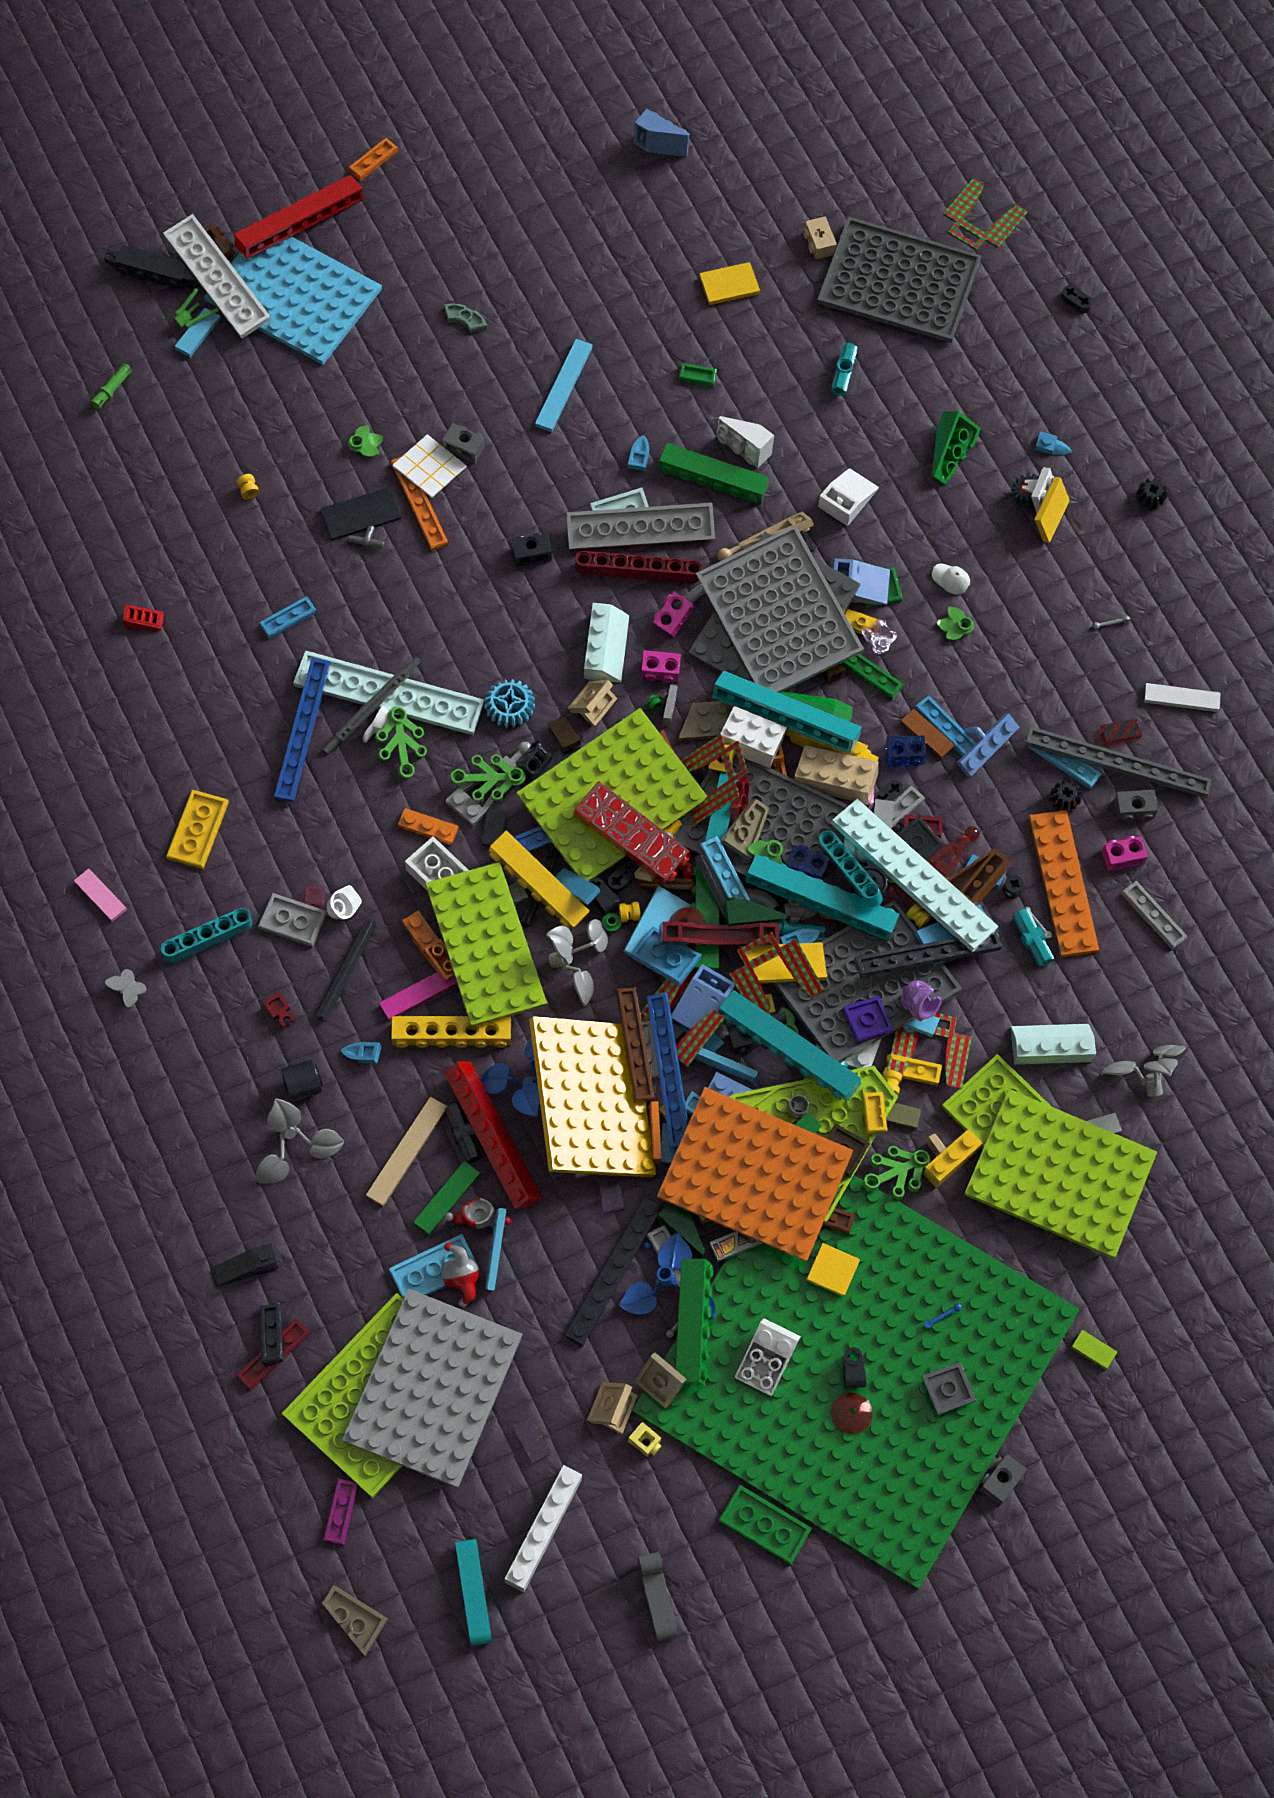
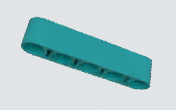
M724 771L720 773L717 788L728 781L727 773ZM733 801L711 815L705 842L716 836L721 840L728 831L731 822L730 807Z
M832 831L822 832L819 836V842L825 854L868 906H879L882 903L883 897L877 884Z
M245 908L237 909L165 941L161 945L164 960L168 963H176L248 931L252 927L250 912ZM240 918H247L245 922L238 921ZM222 926H229L227 930L220 929ZM204 934H212L209 938H203ZM186 942H194L191 946H185ZM168 950H175L173 954H167Z
M476 1539L455 1542L471 1646L492 1643Z

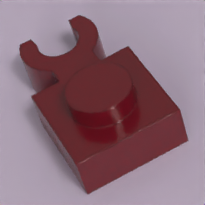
M280 992L263 1002L273 1020L279 1017L280 1026L283 1029L286 1028L285 1019H290L292 1023H295L293 1015L287 1013L291 1010L290 1006Z

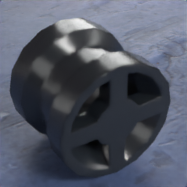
M1017 875L1009 876L1003 887L1004 894L1009 898L1019 897L1024 888L1023 879Z

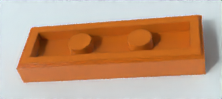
M387 138L383 139L349 166V172L362 181L396 154L398 147Z
M655 1101L649 1105V1128L653 1151L652 1161L655 1165H659L661 1161L658 1101Z

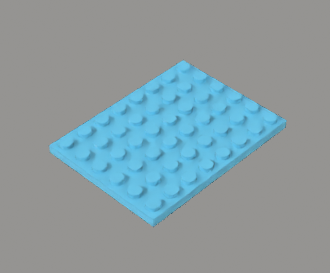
M292 236L248 259L240 252L231 263L271 317L270 321L257 329L324 365L382 290V285ZM207 293L204 296L205 301L217 307Z

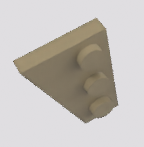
M757 799L751 800L721 838L720 842L745 859H751L753 854L748 852L747 849L752 843L758 841L770 808Z
M333 1585L322 1604L364 1656H366L388 1618Z

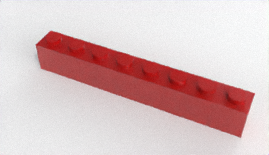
M351 175L341 178L339 181L327 185L325 188L234 233L235 247L248 259L362 201L363 188Z
M458 1061L447 1069L444 1074L514 1208H529L540 1200L542 1196L494 1104L485 1091V1087L472 1062Z

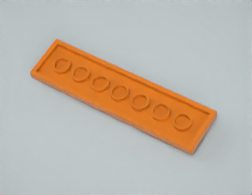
M1064 810L1030 815L1029 822L1060 958L1098 953V942L1068 813Z

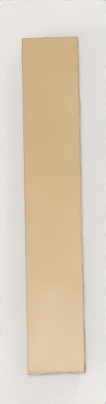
M432 1097L428 1099L367 1192V1198L384 1207L444 1115L446 1105Z

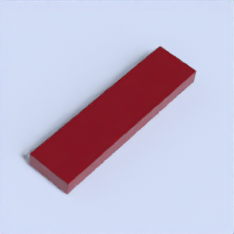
M297 1318L283 1330L284 1359L311 1334ZM261 1351L236 1377L251 1391L280 1363L263 1365Z

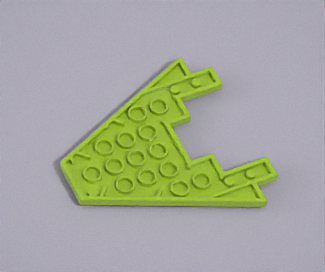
M875 1066L851 1070L861 1077V1085L848 1102L843 1099L841 1101L836 1099L830 1090L820 1088L812 1078L729 1096L734 1100L794 1124L800 1119L789 1117L786 1108L793 1096L803 1095L809 1101L807 1112L822 1125L815 1134L827 1139L836 1123L868 1141L870 1145L877 1133L866 1134L862 1094L883 1092L886 1117L898 1098L897 1094ZM843 1174L824 1219V1224L828 1221L852 1177L849 1178Z

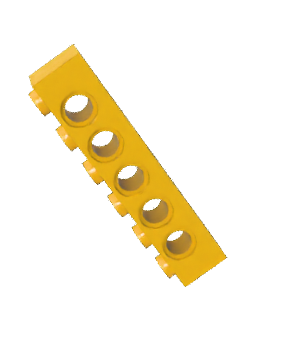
M392 1016V1045L400 1048H405L408 1045H416L419 1048H424L428 1045H436L439 1048L447 1047V1045H455L459 1048L467 1047V1045H475L479 1048L495 1045V1047L504 1048L507 1045H511V1016L471 1027L468 1016ZM410 1030L417 1031V1033L412 1036L407 1034V1032ZM429 1030H435L437 1032L435 1035L432 1036L427 1034ZM449 1030H455L457 1032L455 1035L452 1036L447 1034ZM469 1030L476 1031V1034L472 1036L466 1033ZM489 1030H494L496 1032L492 1036L486 1034V1032Z

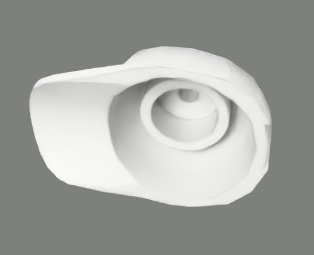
M945 564L934 566L932 579L947 592L960 595L970 586L968 574L960 567H952Z
M381 707L374 721L364 733L363 741L365 743L373 734L382 730L389 721V710L386 707Z
M348 885L336 891L327 902V912L330 917L337 920H345L353 916L362 901L352 886Z

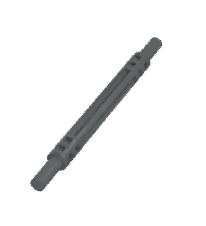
M416 656L404 669L401 668L335 733L336 736L323 750L329 754L341 741L344 742L409 677V673L421 660Z

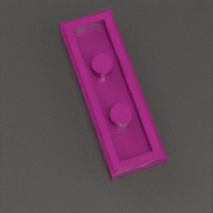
M338 1478L323 1539L324 1542L345 1545L358 1489L356 1482Z

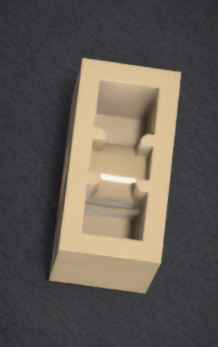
M826 216L806 221L803 236L808 240L809 251L813 253L815 260L834 255L837 244Z

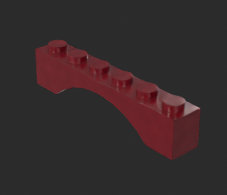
M662 922L659 925V945L746 946L771 932L779 943V923L703 925L686 922ZM768 940L761 945H772V943Z

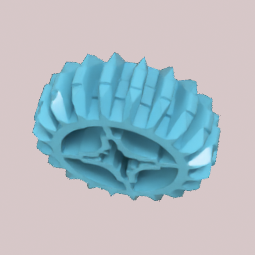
M504 679L503 684L498 681L496 686L492 685L490 687L491 691L486 693L487 697L484 698V708L487 711V716L491 717L492 722L497 721L498 726L503 723L506 728L508 724H512L513 728L516 727V723L522 726L523 720L527 722L529 716L533 715L535 698L532 696V691L528 690L527 685L522 686L521 681L517 682V684L514 683L513 679L508 683Z

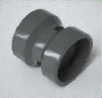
M803 1095L793 1096L786 1108L788 1116L792 1119H801L809 1108V1101Z

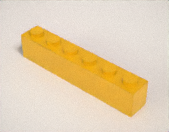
M505 831L490 846L489 855L496 862L500 861L504 865V870L509 875L513 874L518 879L517 882L524 889L528 888L532 892V897L537 902L541 901L546 906L545 909L552 916L555 914L560 919L559 923L562 926H566L572 931L588 915L590 911L509 832Z

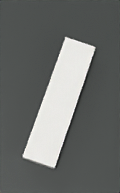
M1146 683L1144 703L1218 712L1220 708V693Z

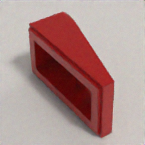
M125 605L124 627L162 630L164 612ZM146 616H149L148 622H146ZM154 617H157L156 624L153 623Z

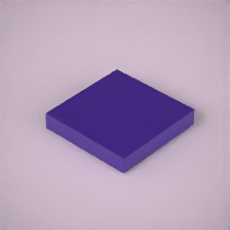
M879 996L842 1008L857 1044L893 1033L894 1031Z

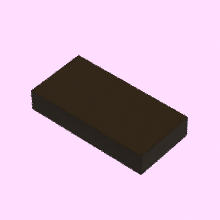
M565 717L548 723L549 730L564 752L581 745L579 737Z

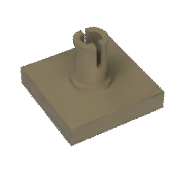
M654 1353L650 1356L634 1382L664 1408H667L683 1386L686 1378L676 1371V1364H668L658 1354Z

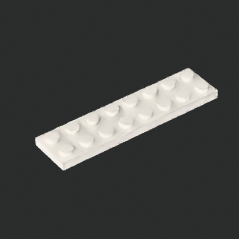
M193 214L163 233L241 339L271 320L270 315Z

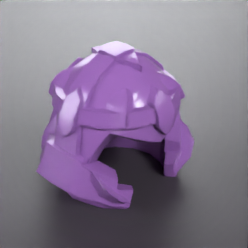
M916 979L904 987L900 998L903 1008L920 1022L931 1018L938 1011L942 1002V998L939 996L931 1000L929 996L934 994V990L925 981Z

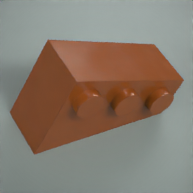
M994 848L946 879L975 906H978L1013 862Z

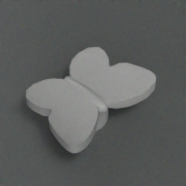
M125 969L122 971L121 977L113 976L107 979L105 984L111 990L120 992L123 995L124 1004L129 1009L137 1002L138 996L145 994L147 989L143 983L134 981L135 977L131 970Z

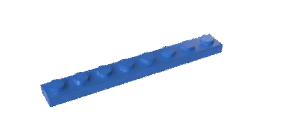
M311 658L274 795L275 799L294 803L328 676L330 661Z
M663 992L647 996L670 1146L672 1149L679 1147L687 1129L688 1117L668 994Z

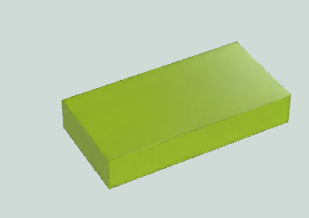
M1084 1330L1080 1332L1071 1347L1105 1370L1108 1369L1117 1354V1351Z

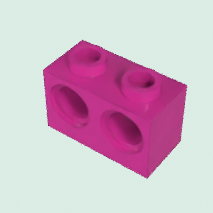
M673 592L672 595L669 594L666 597L664 607L661 610L659 609L654 615L655 620L653 623L675 637L695 606L676 592ZM682 602L681 608L675 610L674 604ZM671 617V623L663 625L664 619Z
M644 650L641 679L647 681L659 680L666 683L678 682L681 654ZM671 667L674 670H667L666 668Z
M1129 836L1120 841L1110 840L1104 844L1101 851L1108 872L1143 865L1148 858L1141 836ZM1129 848H1133V849H1135L1137 852L1134 853V852L1130 851ZM1111 852H1116L1119 856H1114Z

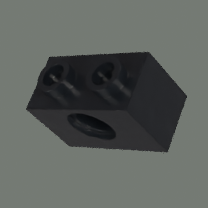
M535 533L531 536H518L515 539H511V548L516 567L552 561V550L548 533Z

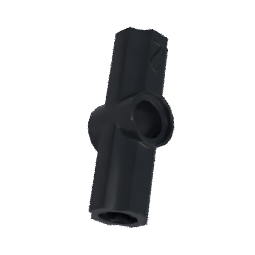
M460 1102L450 1104L445 1108V1112L452 1126L451 1130L457 1145H460L466 1162L474 1163L483 1157L476 1140L475 1131L468 1121Z

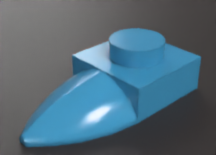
M1040 431L1035 450L1052 455L1072 453V450L1065 443L1057 440L1058 436Z
M642 435L632 446L628 468L646 471L649 458V444L646 437Z
M801 929L780 937L781 944H787L797 939L798 943H813L820 932L815 929Z
M357 1042L341 1049V1052L346 1057L357 1060L359 1063L377 1064L382 1046L379 1042Z

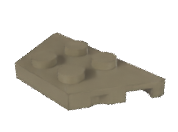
M722 701L693 703L679 735V741L714 739L717 737V734L722 732L733 708Z

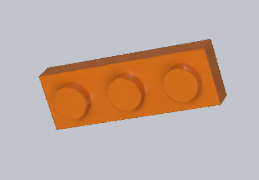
M407 808L404 809L398 823V828L428 838L434 837L437 841L449 845L453 844L459 829L457 825Z

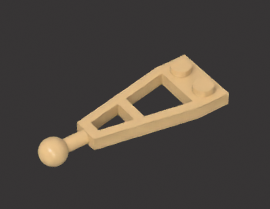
M800 512L740 542L736 547L720 549L717 555L718 559L722 561L757 544L764 532L775 535L793 525H796L799 531L803 530L806 532L810 529L809 527L814 526L812 519L804 512Z

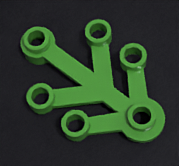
M395 706L388 712L389 721L382 730L375 734V739L378 742H384L388 737L389 731L395 726L396 734L386 747L378 752V758L386 761L398 744L401 765L398 768V774L401 778L408 779L414 774V767L408 763L406 745L414 750V754L418 758L425 756L427 749L404 733L403 726L411 731L414 739H420L424 735V730L407 719V713L402 707ZM395 713L399 714V719L394 717ZM415 730L420 731V736L415 734ZM379 733L384 735V739L379 738ZM419 748L423 750V754L418 753ZM382 752L387 754L386 758L381 755ZM402 769H406L408 774H403Z
M495 754L491 757V765L499 767L505 772L497 773L483 761L480 755H475L472 757V766L480 768L486 774H466L463 770L456 769L451 773V782L455 786H462L465 782H486L472 794L473 800L480 803L484 800V795L498 781H505L499 789L493 790L491 794L493 801L500 802L503 799V794L512 786L523 784L525 773L518 767L511 768L502 760L500 755ZM477 759L481 761L478 764L474 763V761ZM494 759L500 760L498 763L493 762ZM519 776V779H513L512 777ZM458 777L462 778L461 781H456L455 779ZM497 793L501 795L498 798L494 797ZM480 794L481 797L476 798L475 795Z
M896 1146L888 1148L886 1153L888 1158H884L880 1154L872 1155L870 1164L873 1167L878 1168L882 1165L892 1169L878 1176L875 1174L866 1175L863 1181L864 1188L869 1192L876 1191L880 1184L898 1176L896 1186L891 1193L892 1197L896 1200L902 1199L905 1193L903 1188L907 1172L914 1168L913 1178L909 1181L908 1188L910 1191L916 1192L921 1186L922 1170L931 1162L929 1154L924 1150L910 1153L900 1150ZM897 1157L908 1161L905 1163H901L894 1160L897 1159ZM911 1183H916L917 1187H914ZM895 1191H899L901 1195L896 1194Z

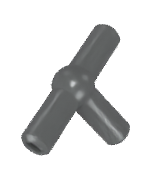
M373 526L367 527L364 537L351 535L348 537L349 543L361 544L364 547L384 548L385 545L384 541L371 539L374 532Z

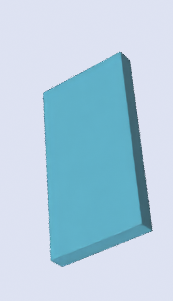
M658 886L623 952L631 956V953L652 927L659 929V925L662 922H683L691 905Z
M463 1234L389 1268V1272L403 1299L408 1289L428 1296L447 1287L442 1279V1269L445 1262L455 1258L451 1251L444 1249L446 1243L464 1248L468 1258L476 1263Z

